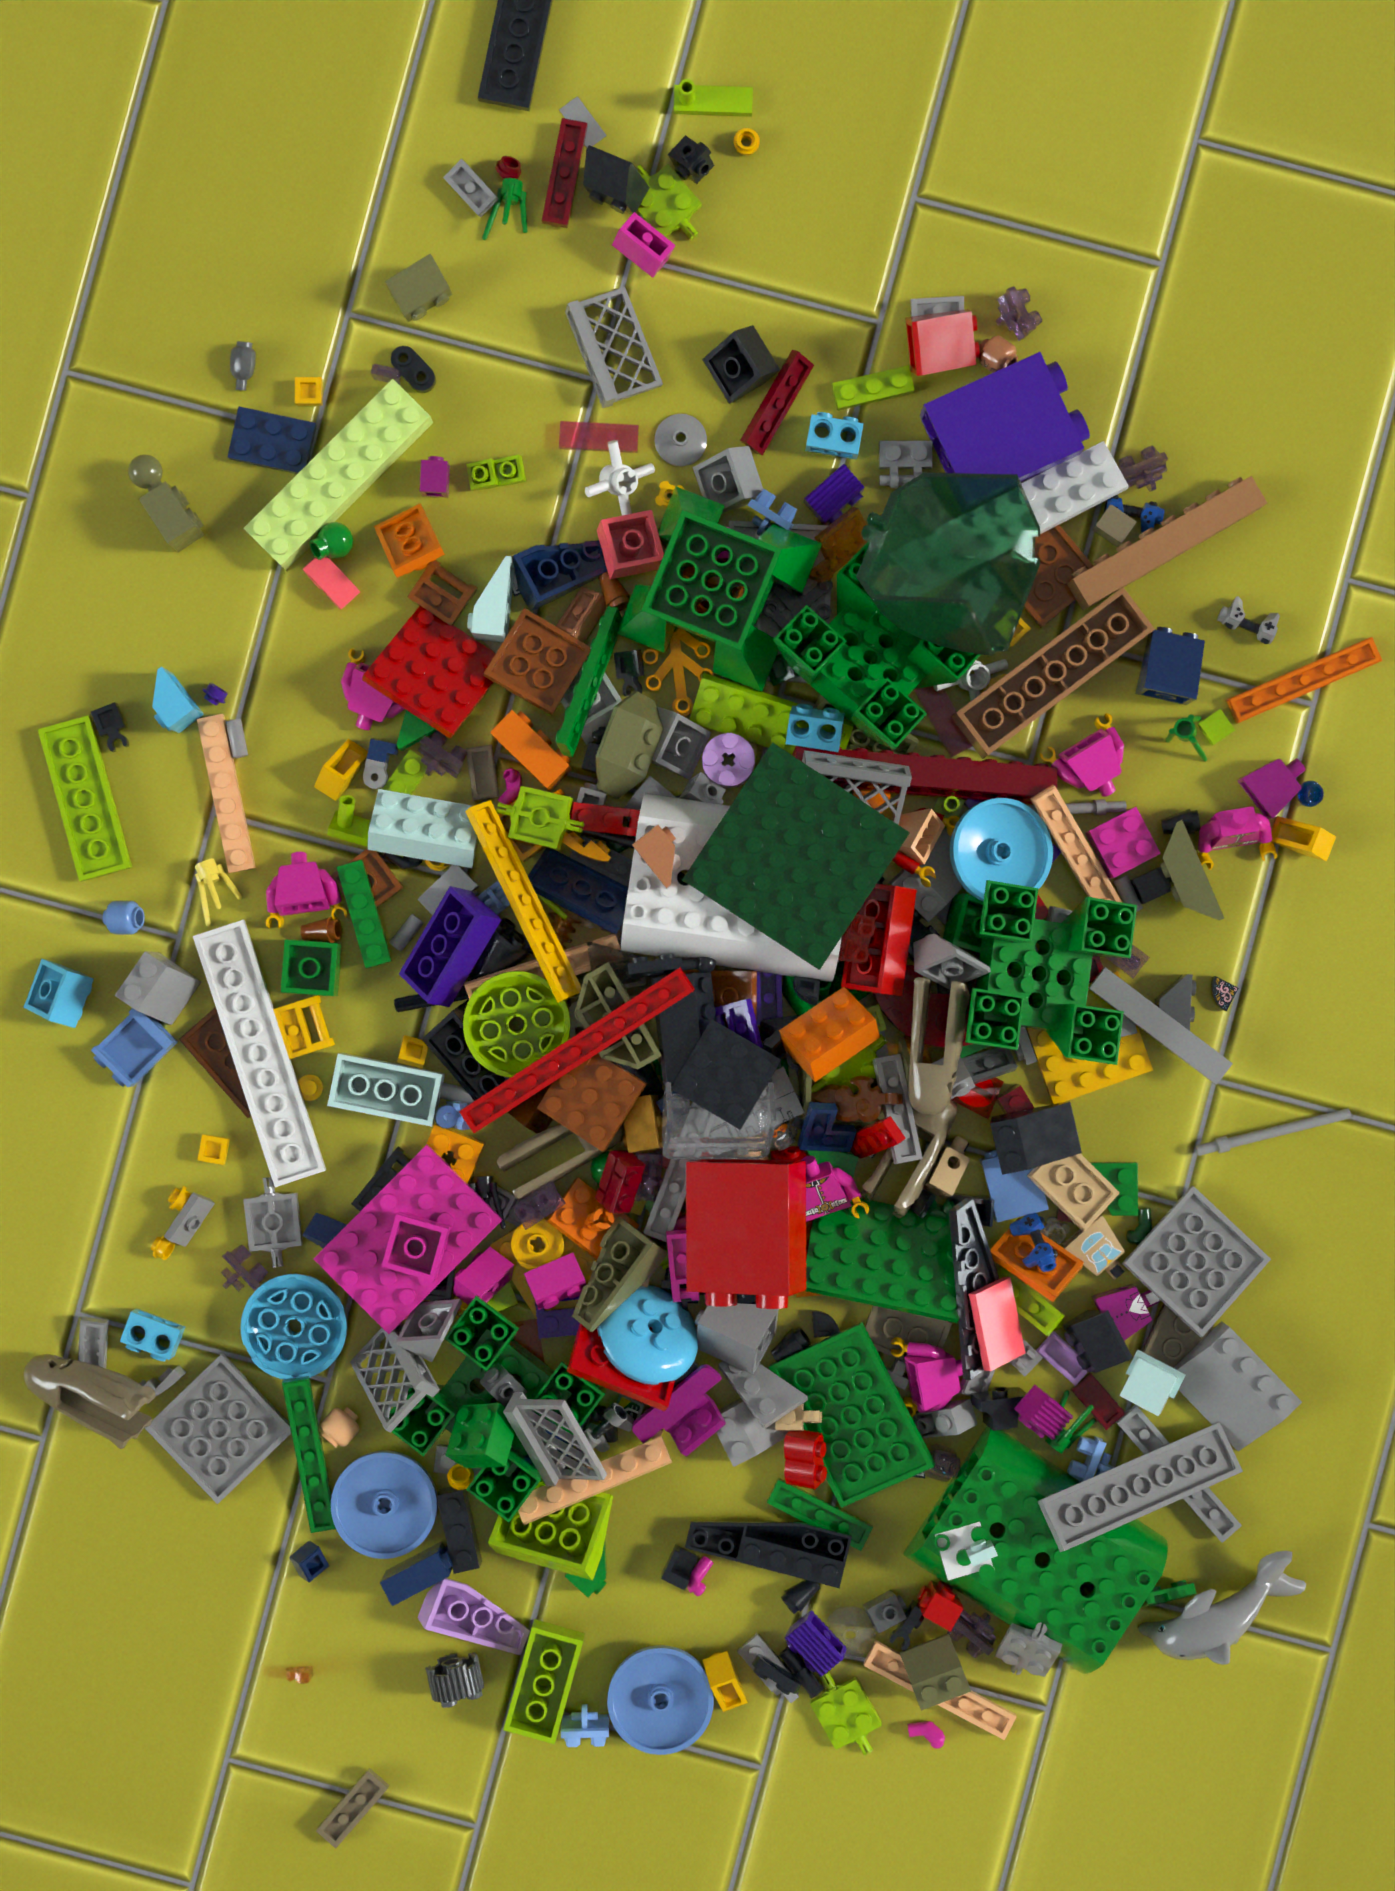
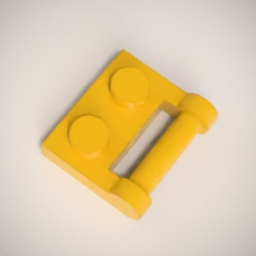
M319 995L273 1009L289 1059L335 1045L333 1038L329 1036L319 1004L322 1003ZM306 1007L310 1008L320 1039L316 1043L312 1042L302 1009Z

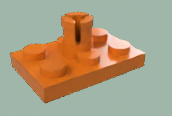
M421 503L374 526L397 578L409 574L413 570H422L430 562L445 555Z
M576 1178L546 1221L597 1260L602 1249L600 1247L602 1238L618 1216L636 1229L640 1225L625 1213L608 1212L595 1199L597 1192L580 1178Z
M1009 1228L990 1249L993 1261L1054 1302L1082 1269L1084 1262L1042 1234L1044 1242L1048 1243L1058 1253V1256L1055 1258L1056 1267L1048 1272L1041 1271L1038 1265L1028 1268L1022 1260L1035 1248L1031 1235L1013 1236Z

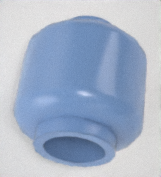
M123 900L111 902L103 912L102 917L103 923L107 926L109 932L115 935L135 934L143 926L145 920L144 911L136 902Z

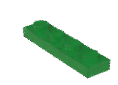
M358 860L336 867L365 968L391 962V955L364 861Z
M778 1478L767 1499L768 1504L807 1524L852 1535L850 1546L862 1551L873 1529V1525L794 1485L786 1484L785 1480Z

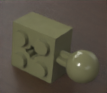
M146 454L135 457L128 467L129 478L137 487L148 489L149 491L140 497L139 500L166 542L177 552H180L204 536L200 529L204 525L190 507L187 509L186 506L190 503L182 491H179L176 485L171 487L166 481L161 482L163 470L160 462L155 457Z

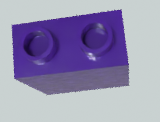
M1041 352L923 405L919 417L930 441H932L934 450L962 511L1006 492L1046 470L1080 455L1084 450L1082 442L1090 438L1089 429L1082 413L1078 409L1068 413L1060 396L1061 393L1068 390L1067 381L1060 365L1056 361L1046 365Z

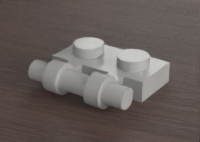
M879 441V469H890V475H880L879 485L890 486V488L912 485L932 486V475H922V469H932V441ZM898 469H913V475H899Z

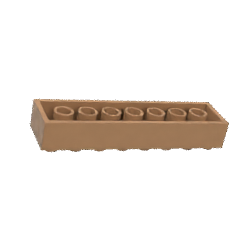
M1122 587L969 702L951 718L981 758L984 759L1155 630V628L1124 587Z

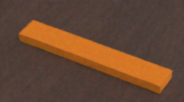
M1370 637L1231 697L1226 702L1235 723L1238 724L1382 661V658L1373 638Z

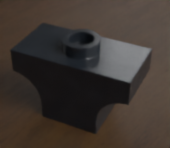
M994 1387L992 1391L971 1393V1403L979 1411L983 1412V1423L993 1431L1018 1428L1019 1413L1014 1408L1027 1393L1020 1387Z

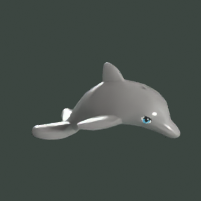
M1275 1552L1266 1555L1260 1560L1257 1566L1256 1578L1232 1596L1212 1604L1216 1590L1209 1589L1197 1594L1186 1604L1183 1613L1177 1618L1157 1622H1144L1140 1624L1138 1629L1143 1635L1151 1638L1157 1648L1169 1657L1178 1660H1195L1208 1657L1214 1663L1226 1665L1230 1662V1646L1236 1644L1250 1627L1259 1613L1266 1596L1298 1595L1305 1590L1306 1583L1283 1573L1286 1566L1292 1561V1552Z

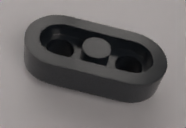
M399 346L392 352L391 363L394 369L415 391L427 393L434 388L436 377L433 370L411 347ZM407 355L408 360L402 363L399 361L400 356ZM425 374L426 379L420 382L417 380L418 375Z
M757 1654L752 1662V1665L755 1667L753 1671L756 1675L764 1680L770 1678L777 1683L776 1687L786 1695H789L790 1692L796 1694L802 1685L795 1676L761 1654Z

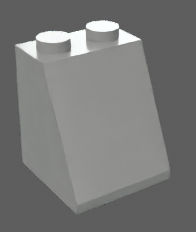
M145 951L115 996L136 1011L172 1025L202 981L160 952Z
M740 1303L727 1307L707 1306L705 1311L700 1310L695 1320V1324L698 1325L696 1329L698 1349L753 1375L776 1334L779 1309L757 1308L756 1304Z

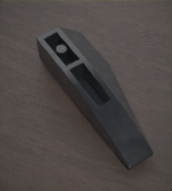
M691 1521L685 1548L840 1589L852 1535L802 1522Z

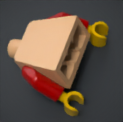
M920 808L914 812L901 814L899 826L910 832L892 861L910 874L914 875L916 873L919 875L923 886L931 887L930 880L925 877L932 876L936 879L935 871L930 866L921 868L920 864L926 863L944 827H947L948 835L952 836L953 830L960 818L958 816H950L947 819L944 818L943 814L927 808Z

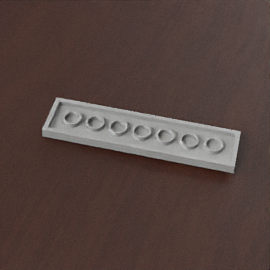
M1220 1422L1037 1502L1061 1553L1239 1474L1243 1470Z

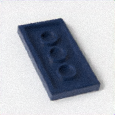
M546 847L528 874L536 894L617 935L623 925L628 887L552 848Z

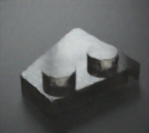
M586 942L591 971L609 962L624 988L647 985L646 978L624 980L623 969L631 962V959L642 956L594 942Z

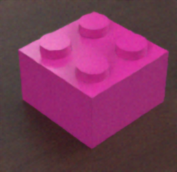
M1137 807L1131 808L1085 832L1108 879L1115 878L1161 854Z
M398 1212L394 1219L381 1267L434 1281L439 1272L451 1226L404 1212Z

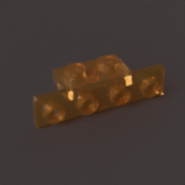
M850 508L814 537L817 542L822 543L820 550L825 559L812 569L809 579L820 583L830 580L834 573L845 566L869 540L873 543L880 536L889 533L892 527L898 523L897 517L883 513L867 525L859 508Z

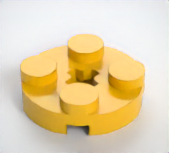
M535 1217L527 1219L513 1233L511 1249L514 1257L522 1267L528 1270H533L561 1258L563 1254V1234L548 1223L546 1218ZM537 1237H541L545 1248H540L538 1252L534 1251V1246L530 1244L531 1239L536 1240Z

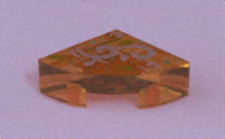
M312 1666L286 1668V1677L290 1682L296 1679L299 1684L309 1683L313 1676Z

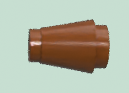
M608 572L600 575L598 579L606 607H616L619 611L625 609L629 603V593L617 578L610 580Z
M332 917L302 925L301 937L303 940L334 943L342 937V926L338 919H333Z

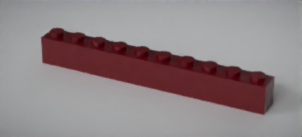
M796 746L792 756L802 761L804 750L909 766L912 776L910 787H907L906 794L945 798L955 796L958 799L981 801L1009 798L1024 804L1033 805L1030 798L1051 785L1057 788V768L1049 767L1048 764L1044 763L1032 766L1023 765L1019 761L997 763V760L994 759L973 761L969 757L950 759L944 755L926 757L914 752L902 755L894 754L890 750L868 752L864 748L844 750L841 747L839 752ZM838 777L832 781L841 788L849 785L845 778ZM865 781L857 786L861 791H872L875 789L872 782ZM891 785L884 789L883 792L899 794L900 787Z

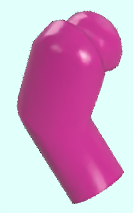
M508 768L504 771L503 778L506 783V791L497 799L499 802L507 805L513 803L518 797L520 787L522 786L521 774L513 768Z
M702 1556L692 1570L690 1581L687 1585L688 1591L690 1593L693 1592L696 1596H701L705 1591L706 1585L701 1581L714 1564L706 1556Z
M924 1721L907 1724L909 1737L924 1736L935 1749H939L944 1745L945 1735L933 1722Z

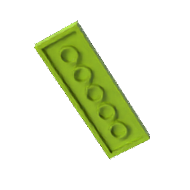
M706 673L703 674L690 721L718 732L739 735L749 742L768 748L773 742L791 755L796 747L795 745L786 744V737L792 705L797 706L798 703ZM844 719L840 747L846 750L854 724L847 719ZM804 720L796 721L797 726L800 728L809 727V724ZM830 724L822 726L826 732H834L836 730Z
M87 715L38 729L79 881L83 882L132 868L91 716Z

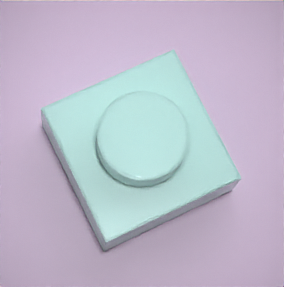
M978 1540L970 1545V1549L966 1550L972 1566L998 1556L991 1540Z

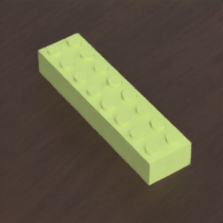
M392 379L244 529L287 570L310 547L309 542L317 538L319 530L327 523L335 522L433 424L431 416Z

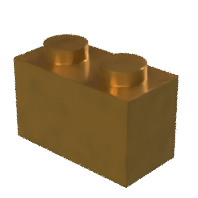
M658 1095L638 1097L623 1121L625 1128L623 1143L625 1148H628V1153L667 1148L661 1110L656 1103L659 1100Z

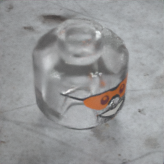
M790 1119L781 1124L773 1122L770 1129L759 1134L770 1150L777 1149L780 1152L796 1142L795 1137L798 1134V1130Z

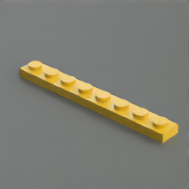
M491 800L468 808L465 811L557 1003L580 994L581 985Z

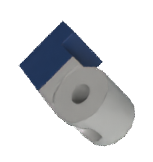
M375 739L370 740L363 773L364 783L368 787L377 790L382 789L389 780L387 767L390 754L398 755L399 749L396 744Z

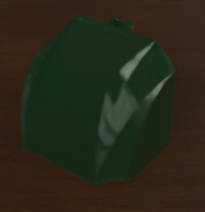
M922 473L891 492L882 516L874 512L868 515L866 520L868 525L863 527L861 534L863 539L870 542L856 577L883 616L899 629L921 640L950 649L992 656L995 655V652L1008 651L1040 566V558H1035V536H1040V526L1017 474Z

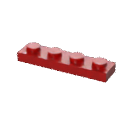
M889 1116L856 1130L851 1152L862 1159L898 1145L906 1137L892 1117Z

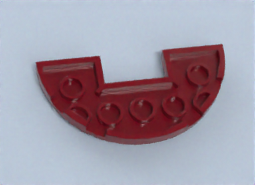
M906 965L902 996L873 992L877 1004L887 1019L899 1031L910 1038L912 1031L914 980L918 977L923 978V975L914 971V965ZM977 978L973 979L972 988H976ZM930 993L925 1044L945 1047L950 994ZM970 995V1001H969V1005H968V1009H967L966 1027H965V1034H964L963 1046H967V1045H971V1044H972V1043H966V1042H965V1040H966V1032H967V1025H968L970 1002H971V995Z

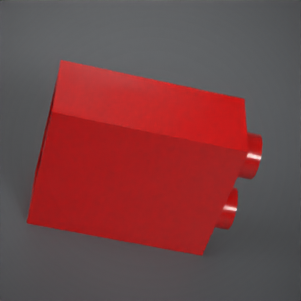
M703 1158L686 1162V1291L705 1293V1305L735 1306L737 1305V1294L756 1295L757 1308H788V1296L806 1290V1161Z

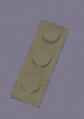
M369 1768L318 1826L316 1832L333 1847L337 1848L384 1794L389 1784Z

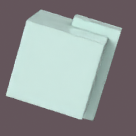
M1137 1350L1126 1371V1374L1130 1376L1120 1396L1159 1416L1168 1398H1175L1186 1374Z

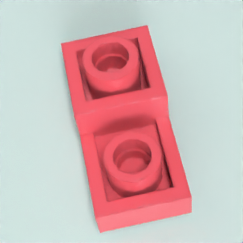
M328 557L321 560L314 558L302 569L313 583L323 590L338 609L342 610L360 593L357 587Z

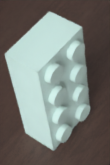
M378 789L368 831V850L472 868L478 837L465 812L472 805Z
M338 1053L327 1106L432 1127L436 1122L435 1113L439 1107L445 1073Z

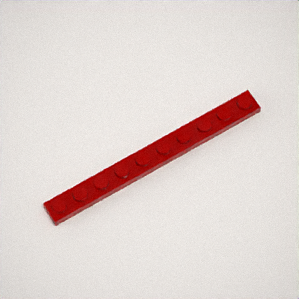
M681 967L677 968L461 1109L459 1113L472 1132L476 1133L689 995L695 988Z

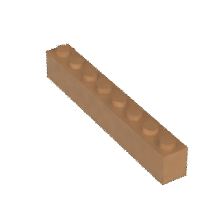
M1252 476L1245 480L1241 477L1227 484L1228 490L1222 493L1219 489L1205 497L1207 502L1199 506L1197 502L1193 503L1183 510L1185 514L1181 517L1176 518L1173 515L1161 522L1163 527L1154 531L1153 528H1150L1140 534V540L1134 544L1129 540L1117 547L1118 553L1110 557L1107 553L1094 561L1096 564L1094 567L1087 570L1086 566L1072 573L1073 579L1067 585L1083 611L1117 592L1122 587H1126L1261 509L1267 504V501Z

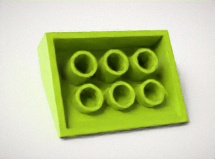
M542 1477L535 1489L546 1485ZM601 1492L526 1525L522 1523L518 1511L509 1523L498 1515L488 1544L498 1554L593 1581L603 1552L613 1496Z

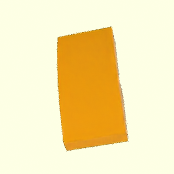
M574 831L570 834L567 832L564 834L562 843L575 852L593 860L607 863L611 861L612 858L608 855L611 850L600 840L596 844L591 840L583 847L581 844L584 840Z

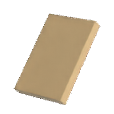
M1081 1153L1035 1167L1027 1175L1082 1231H1086L1120 1193Z

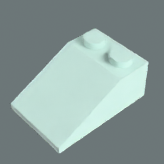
M505 556L474 605L473 613L468 614L467 628L470 629L476 640L503 642L508 635L515 571L511 556Z

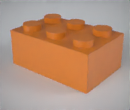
M511 710L490 733L551 792L572 770L569 765L571 760L568 756H563L559 748L554 751L550 747L552 744L551 740L540 729L535 732L531 728L534 724L522 711L516 714Z
M845 987L779 1030L784 1049L815 1082L880 1038L876 1019Z

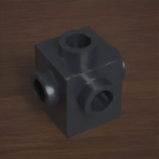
M686 135L668 153L676 173L682 179L687 180L688 178L695 184H698L715 166L709 156L711 154L709 148L702 142L697 144Z

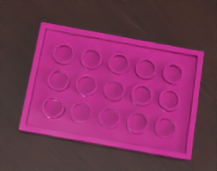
M427 1144L315 1256L314 1260L390 1334L503 1219ZM398 1212H404L451 1226L439 1272L434 1281L381 1267L394 1219Z

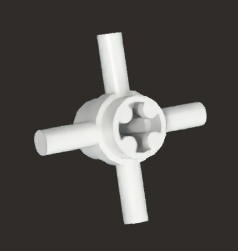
M612 440L607 442L611 465H607L601 470L598 483L585 487V494L587 497L609 491L611 494L618 496L621 514H632L628 495L637 488L638 479L653 474L655 467L652 463L632 470L629 466L622 464L618 440Z
M1003 659L983 665L980 661L976 660L957 682L935 685L933 687L935 691L958 685L960 688L969 691L970 701L980 695L979 690H982L989 684L990 674L1008 669V663ZM971 670H974V674L969 676Z

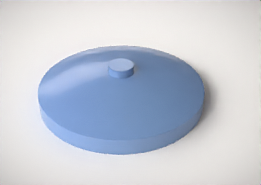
M388 1450L367 1453L349 1464L339 1476L331 1497L332 1519L341 1538L355 1551L378 1559L396 1558L418 1547L431 1531L438 1510L437 1491L426 1469L410 1456Z
M655 1645L632 1653L618 1666L609 1685L607 1703L611 1722L623 1740L645 1753L666 1755L689 1747L704 1733L712 1716L714 1697L706 1671L695 1657L676 1647Z

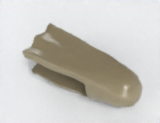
M921 977L914 980L908 1087L909 1100L912 1107L923 1115H936L943 1112L952 1096V1089L957 1078L955 1075L962 1051L967 1009L970 1001L969 990L963 982L951 981L943 1065L923 1063L932 980Z
M955 1098L950 1100L943 1112L936 1115H923L912 1107L918 1137L930 1143L894 1206L895 1211L893 1215L897 1218L905 1216L914 1201L918 1199L936 1165L939 1153L945 1143V1139H948L951 1127L957 1115V1102ZM891 1147L886 1150L868 1181L862 1185L863 1191L861 1193L863 1194V1199L869 1203L893 1163Z
M624 1122L607 1149L603 1152L577 1135L585 1152L513 1190L514 1196L519 1202L524 1203L538 1191L612 1149L623 1139V1133H625ZM561 1124L550 1127L515 1145L513 1149L499 1156L497 1164L505 1172L573 1134V1132Z
M51 1354L35 1356L25 1367L24 1380L26 1386L35 1396L80 1425L109 1439L119 1449L125 1448L131 1438L137 1439L144 1427H148L152 1423L150 1416L138 1410L145 1403L149 1404L155 1398V1391L149 1386L140 1385L123 1374L87 1362L65 1359Z

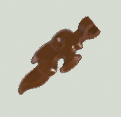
M856 1076L850 1080V1083L855 1084L859 1088L858 1094H853L851 1088L847 1085L830 1084L815 1093L811 1092V1101L835 1103L838 1107L835 1118L845 1122L857 1120L872 1122L879 1117L881 1104H903V1094L881 1093L880 1087L871 1088V1084L874 1081L873 1078Z

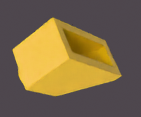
M348 738L323 765L314 787L337 801L350 786L365 763L368 751Z
M1277 816L1271 831L1273 839L1271 842L1302 855L1327 861L1336 836L1321 827Z
M728 1651L714 1653L709 1658L703 1659L710 1688L723 1712L748 1703Z

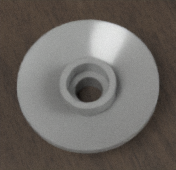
M687 414L671 415L664 419L656 430V450L660 457L671 465H691L701 458L706 449V431L703 425L693 416ZM684 434L686 439L684 442H678L676 436Z

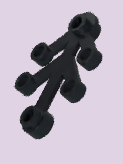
M823 577L818 580L817 586L804 597L803 593L794 590L791 596L779 584L773 588L771 587L770 592H774L792 612V620L806 605L810 606L822 595L830 593L833 583L829 578ZM827 582L830 588L822 590L820 583ZM767 601L763 607V614L768 618H772L783 629L789 621L778 611L779 607L776 602ZM824 603L818 605L815 610V613L819 615L818 610L820 608H826L828 610V615L820 617L824 621L829 619L831 615L830 606ZM773 605L776 611L769 614L766 611V607Z

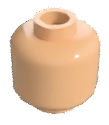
M348 1407L344 1411L340 1408H334L321 1422L320 1428L322 1432L320 1435L335 1448L338 1445L345 1447L360 1430L356 1422L359 1417Z

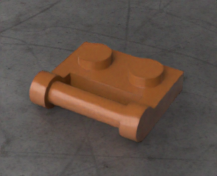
M435 560L429 563L407 597L452 626L473 598L478 587L472 583L468 585L441 567V563ZM436 575L463 594L460 599H457L430 581L432 576Z

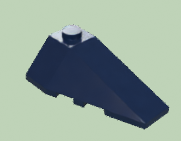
M599 540L585 541L579 544L560 543L554 546L536 545L512 556L518 590L530 612L563 597L599 578L603 573L608 572Z

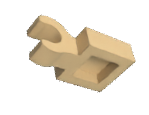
M801 1404L775 1422V1430L803 1431V1423H822V1412L803 1411L804 1404Z

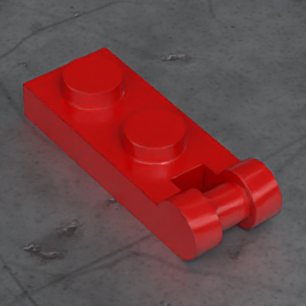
M572 802L569 814L571 820L584 822V827L574 825L583 830L636 836L640 810ZM623 816L630 817L629 827L622 826Z

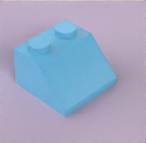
M160 667L157 670L152 705L157 713L154 715V718L162 728L166 727L168 731L173 730L181 733L202 717L204 713L175 675L169 670Z
M42 958L24 1008L48 1021L76 1028L77 1022L82 1016V1009L86 998L91 992L93 978Z

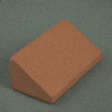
M581 587L556 627L584 643L607 608L604 596L599 592Z

